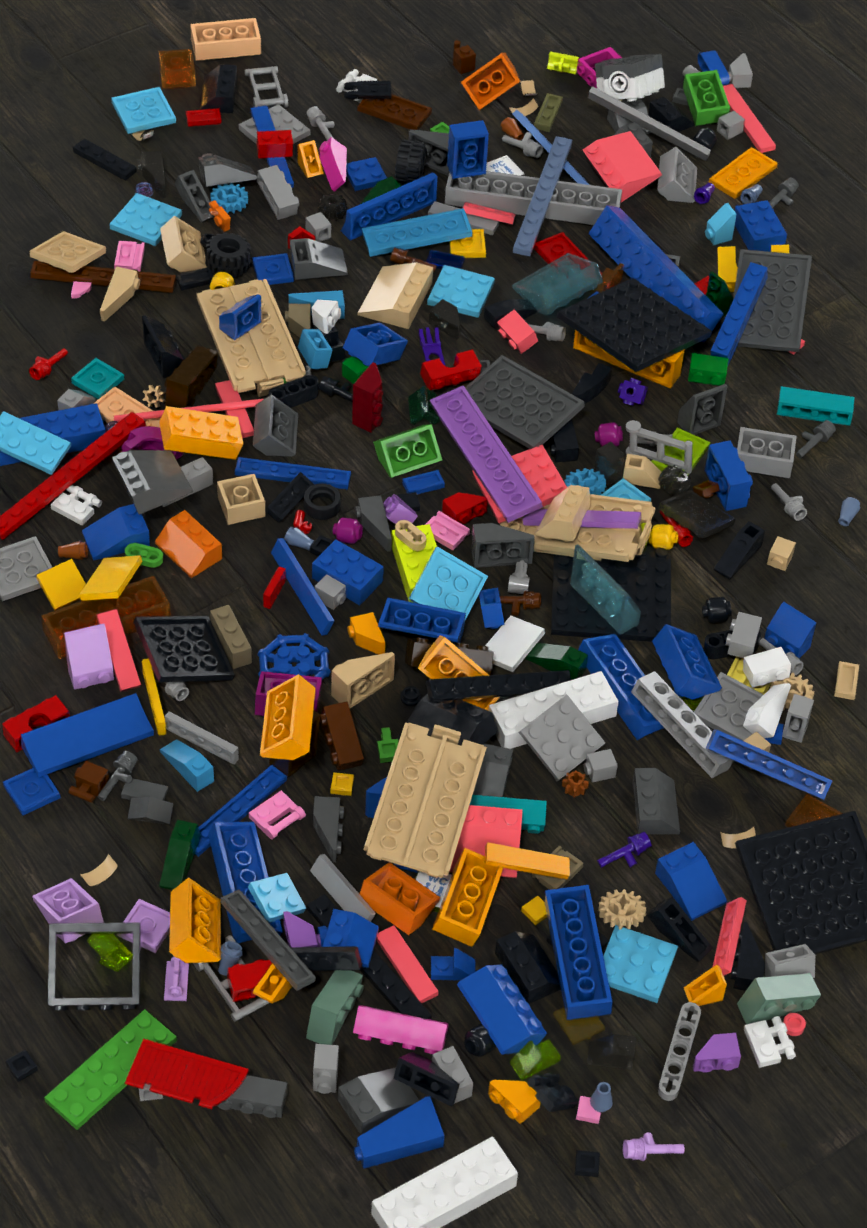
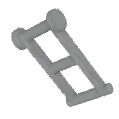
M278 66L245 69V76H249L255 96L253 97L254 107L283 104L284 108L288 107L287 94H282L276 74L278 73ZM272 74L274 82L256 84L253 75ZM277 90L279 98L260 100L258 91Z
M635 420L626 423V431L630 433V446L626 449V455L645 456L649 459L683 469L687 474L692 472V441L684 442L643 429L640 422ZM637 435L657 441V452L638 447ZM665 444L685 450L684 461L664 455Z
M231 935L225 938L226 942H236ZM241 958L236 963L245 965ZM207 962L193 963L199 972L202 970L206 972L232 1010L231 1017L234 1022L270 1003L259 998L239 1009L226 991L229 988L228 980L225 979L220 982Z

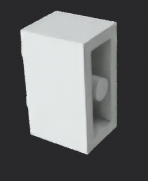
M782 647L744 657L743 672L752 688L790 677L791 663Z

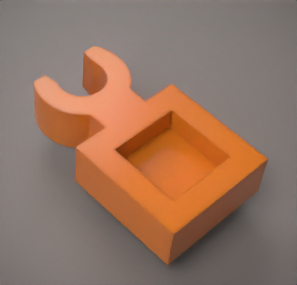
M215 200L209 202L211 208L208 211L211 215H214L215 224L218 227L220 226L224 232L230 230V216L222 206L219 207Z

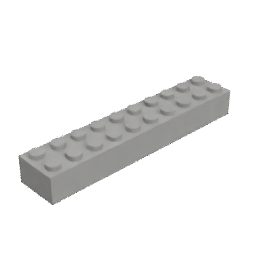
M486 171V174L452 179L449 172L445 191V204L463 207L468 202L518 215H526L540 178ZM558 181L545 218L594 225L607 205L620 208L622 189Z

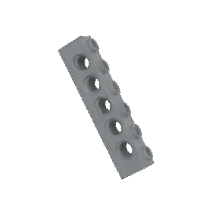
M655 671L639 678L631 693L711 778L728 771L733 760L706 749L712 731Z

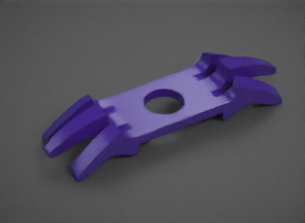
M429 327L426 328V343L423 329H419L420 345L423 349L425 362L430 361L429 355L436 354L442 364L445 365L439 339V329L435 328L434 330L435 343L432 341Z

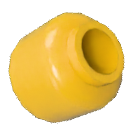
M218 272L212 277L210 289L215 290L234 286V279L229 273Z
M656 524L651 529L648 539L649 544H652L655 549L664 548L670 550L673 548L674 543L678 542V532L670 524Z

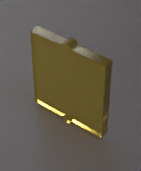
M565 1008L553 1012L554 1017L573 1045L585 1039H591V1036L605 1030L598 1016L567 1020Z

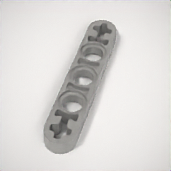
M693 1002L685 1003L681 1008L660 1079L658 1094L666 1101L674 1100L678 1096L699 1023L701 1009ZM689 1011H692L691 1021H686ZM687 1028L690 1030L691 1035L683 1036L679 1033V1030ZM676 1047H682L685 1049L686 1053L684 1055H678L674 1052L673 1049ZM677 1066L680 1069V1073L672 1074L669 1072L668 1067ZM669 1080L673 1081L670 1092H667L666 1088Z

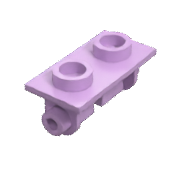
M174 956L171 958V961H167L164 1001H187L189 963H185Z

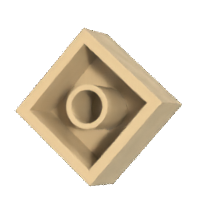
M255 474L217 481L218 499L228 525L265 517V500Z

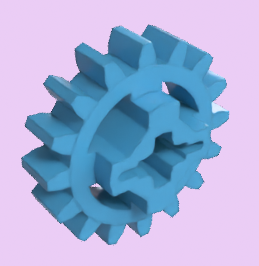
M230 183V185L224 184V186L217 185V189L213 188V192L210 194L211 201L215 200L219 207L222 206L227 214L229 211H232L234 214L235 210L241 212V207L246 208V204H248V192L245 191L244 187L240 188V184L236 186L233 183Z
M584 468L583 471L576 469V473L570 472V475H566L565 484L567 487L570 485L589 487L590 494L601 495V492H605L606 479L604 474L600 475V471L594 472V469L588 470Z

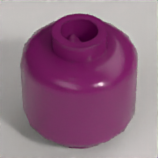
M615 422L600 424L598 431H595L596 442H600L603 448L617 447L620 441H623L622 427L618 426Z
M343 517L333 526V535H336V539L342 543L355 544L362 537L363 527L357 519Z

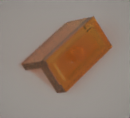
M620 263L615 270L606 268L591 287L590 294H594L596 291L600 293L618 285L622 280L624 264Z

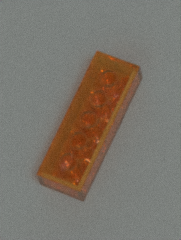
M151 576L127 585L119 598L81 601L41 615L43 631L58 659L66 657L64 633L99 625L96 617L97 614L117 609L125 635L137 631L133 623L135 617L171 616L170 603L155 577Z

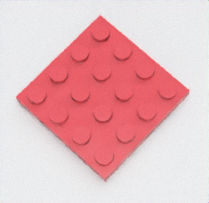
M543 445L511 456L542 501L543 507L551 504L553 498L567 488ZM473 470V477L483 495L488 499L487 503L498 523L506 521Z

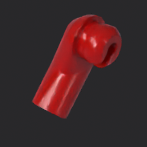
M297 510L293 526L305 534L310 533L312 524L308 525V521L304 522V511Z

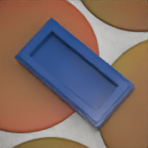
M439 470L402 479V484L407 493L416 492L421 494L445 488V482Z

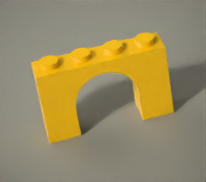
M771 245V252L789 253V245ZM735 246L718 247V276L725 280L731 293L735 291L738 270Z

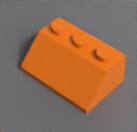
M501 53L461 81V83L480 110L519 83L520 79L506 53Z
M186 510L170 518L155 540V544L190 578L222 560V544Z
M390 862L366 878L360 891L361 897L376 913L408 935L424 923L440 900L438 895Z

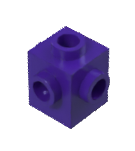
M630 378V381L624 380V383H621L618 389L619 398L624 399L623 403L632 406L634 403L643 405L648 387L640 385L641 381Z

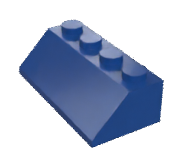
M387 598L378 627L437 639L441 635L450 642L460 643L464 632L466 613Z
M665 624L652 642L656 648V653L662 661V666L668 674V679L674 687V692L680 697L693 700L720 691L722 687L697 635Z
M502 964L486 965L457 983V986L482 1025L487 1029L501 1054L533 1051L547 1034L540 1020L537 1019L530 1005L526 1002L519 988L514 984Z

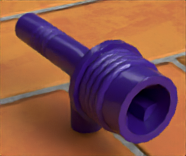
M642 832L632 837H627L629 844L597 860L599 866L602 868L623 856L629 867L635 866L637 862L631 852L639 856L640 853L652 847L648 835Z

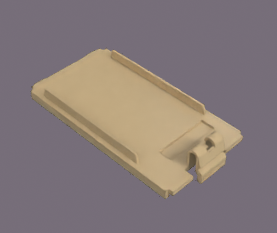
M257 279L249 281V283L215 290L209 289L197 293V301L234 391L237 390L240 393L256 389L255 383H257L258 397L267 396L270 389L284 384L283 377L286 382H290L306 375L304 365L267 279H263V281ZM259 294L261 296V323L236 340H233L219 329V316L224 311L229 310L237 302L247 297Z
M590 494L591 506L589 510L641 512V521L638 529L580 527L574 541L536 536L539 526L523 525L524 516L509 523L507 521L501 522L500 525L534 535L533 551L599 561L603 558L628 562L633 560L635 555L642 554L645 544L650 537L651 519L656 509L652 506V502ZM550 504L540 509H548ZM642 523H646V525H645V527H644V529H643V531H642L641 524H642Z
M405 722L364 850L367 851V855L371 858L382 859L427 873V875L443 878V875L448 876L487 747L468 740H463L462 746H460L458 742L461 732L435 724L432 736H428L429 728Z

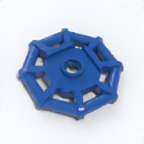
M306 633L304 635L290 636L279 634L264 649L259 650L257 655L259 657L260 672L258 675L260 677L261 671L299 674L303 676L314 674V677H322L323 680L325 677H329L331 673L328 662L329 650L327 647H323L314 641ZM300 643L299 646H287L286 644ZM306 645H308L310 648H312V649L315 650L316 652L311 653L310 650H309V648L306 647ZM277 647H280L275 655L271 653ZM320 660L321 666H315L314 661ZM268 662L274 663V668H268ZM296 662L298 664H296V666L293 667L290 663Z

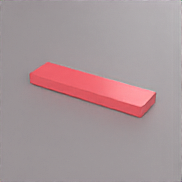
M230 380L215 383L221 403L242 401L237 390L234 391ZM245 408L225 410L226 415L238 417L242 438L254 435V428Z
M117 609L97 614L98 623H104L106 627L113 670L120 692L140 687L141 683Z
M742 897L727 903L713 962V967L715 965L720 966L723 976L732 971L747 901Z
M393 925L379 932L376 941L408 989L422 1004L438 996L439 991L396 927Z

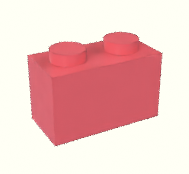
M515 310L497 322L500 328L498 332L503 339L507 338L513 350L517 349L521 354L538 342L535 331Z

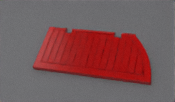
M143 1039L125 1084L144 1089L145 1084L151 1085L150 1092L188 1103H193L194 1098L200 1100L199 1106L212 1109L235 1093L245 1080L249 1069Z

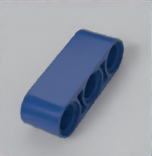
M714 50L698 53V64L702 72L717 70L722 85H729V74L717 52Z

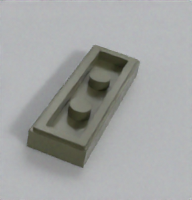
M547 93L534 122V126L538 130L550 132L563 102L562 96Z

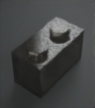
M612 442L596 450L594 472L600 471V475H605L607 489L623 478L626 455Z

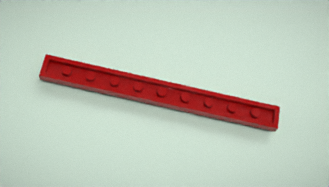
M134 412L129 413L0 516V539H5L127 441L130 431L145 427V421Z

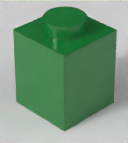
M351 356L342 362V376L354 384L369 366L364 365L359 358Z

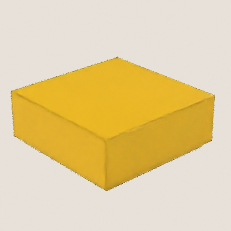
M333 772L330 794L351 796L354 775Z
M536 896L521 907V912L534 925L547 918L545 902L539 896Z

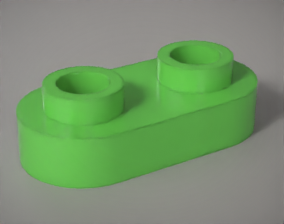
M131 543L125 548V556L141 555L142 563L140 565L155 568L163 563V552L158 548L139 543Z

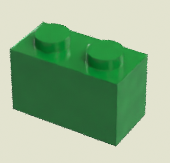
M692 353L688 381L718 386L725 384L729 358Z

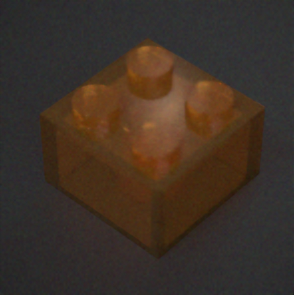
M192 49L158 51L162 88L196 86Z

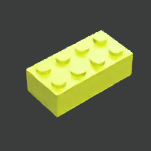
M430 524L416 526L426 535V546L420 551L410 549L397 538L395 530H392L391 547L408 602H412L409 600V597L435 547H437Z

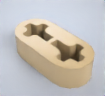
M400 520L396 523L395 535L412 550L420 551L425 548L426 535L407 520Z

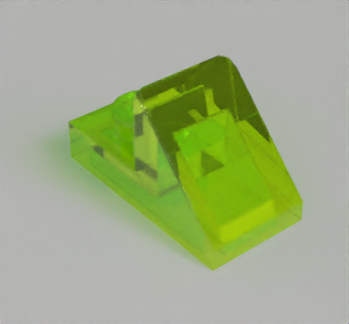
M92 934L87 939L90 946L101 956L99 963L116 972L133 959L132 953L114 934Z
M549 1039L536 1046L532 1041H529L510 1060V1064L520 1079L524 1080L559 1062L561 1056Z

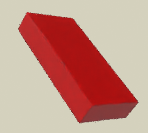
M219 108L186 111L188 127L222 124Z
M280 566L277 568L263 593V606L265 608L271 609L286 582V568Z

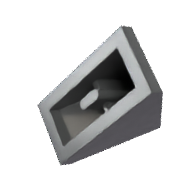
M150 796L131 798L128 819L170 825L174 804Z

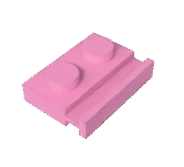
M119 241L114 269L117 266L141 271L145 242L137 244V242Z
M440 511L425 524H430L434 539L451 550H454L465 539V536L470 534L468 527Z

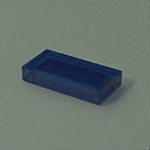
M430 250L426 262L437 265L436 268L442 269L444 265L462 269L465 257Z

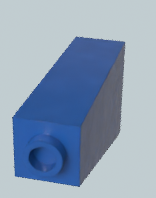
M427 1096L357 1137V1147H354L356 1160H361L363 1169L444 1146V1133L431 1097Z

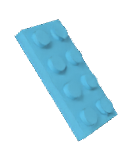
M3 411L0 415V451L52 475L70 449L71 442Z

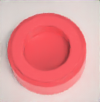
M789 1013L784 1017L783 1023L787 1027L788 1031L786 1033L788 1035L799 1036L804 1032L806 1021L803 1016L798 1013Z

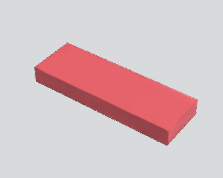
M468 202L463 206L467 214L509 224L514 223L516 216L514 213Z

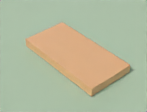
M115 386L93 403H97L102 420L112 426L117 424L114 423V415L153 411ZM161 418L146 419L144 421L146 426L160 427L159 421Z

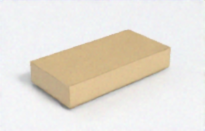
M839 661L835 697L855 699L859 672L858 664Z

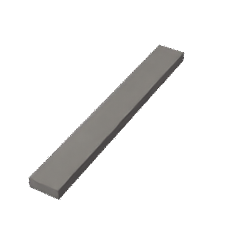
M591 87L589 99L632 122H637L639 126L707 161L711 151L707 147L601 90Z

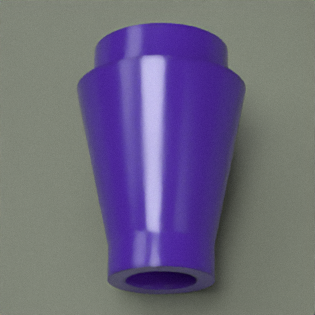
M707 183L696 189L694 192L695 201L699 204L709 202L715 190L714 184Z

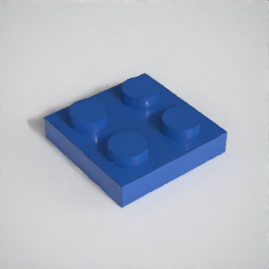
M376 157L346 163V175L355 191L374 187L377 182L387 178Z

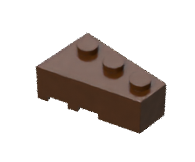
M348 701L324 706L320 714V723L325 734L326 744L331 751L332 764L336 765L337 771L362 766L364 757Z

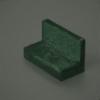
M423 386L408 397L410 423L413 425L423 418L433 425L440 421L430 403V400L437 397V394L426 386Z

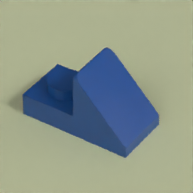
M454 948L453 957L431 956V980H462L475 972V959L457 948Z

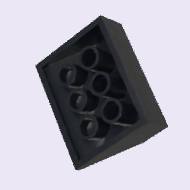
M428 694L418 702L407 723L429 728L428 736H432L435 724L461 732L458 742L460 746H462L463 740L483 745L498 732L492 712L463 700L429 702ZM401 731V733L399 734V736H398V738H397V739H398V742H399V740H400L402 731Z

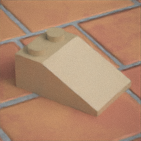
M390 652L350 659L336 665L332 670L331 696L339 703L348 701L349 708H352L394 680L395 654Z

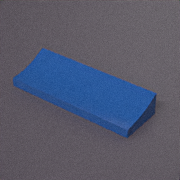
M433 172L348 209L344 226L340 231L351 241L363 235L362 228L391 223L432 205L436 201L437 175Z
M611 634L583 639L578 650L588 654L586 668L591 674L602 671L619 701L617 712L636 740L663 729L664 727L631 693L637 680L645 676V674L618 636Z
M137 693L23 733L21 734V747L38 777H41L44 774L55 772L153 736L154 730L141 706Z
M214 822L208 837L223 896L240 889L262 915L248 889L250 882L269 878L255 822ZM227 911L232 935L236 943L252 940ZM280 920L269 922L274 930L281 935Z

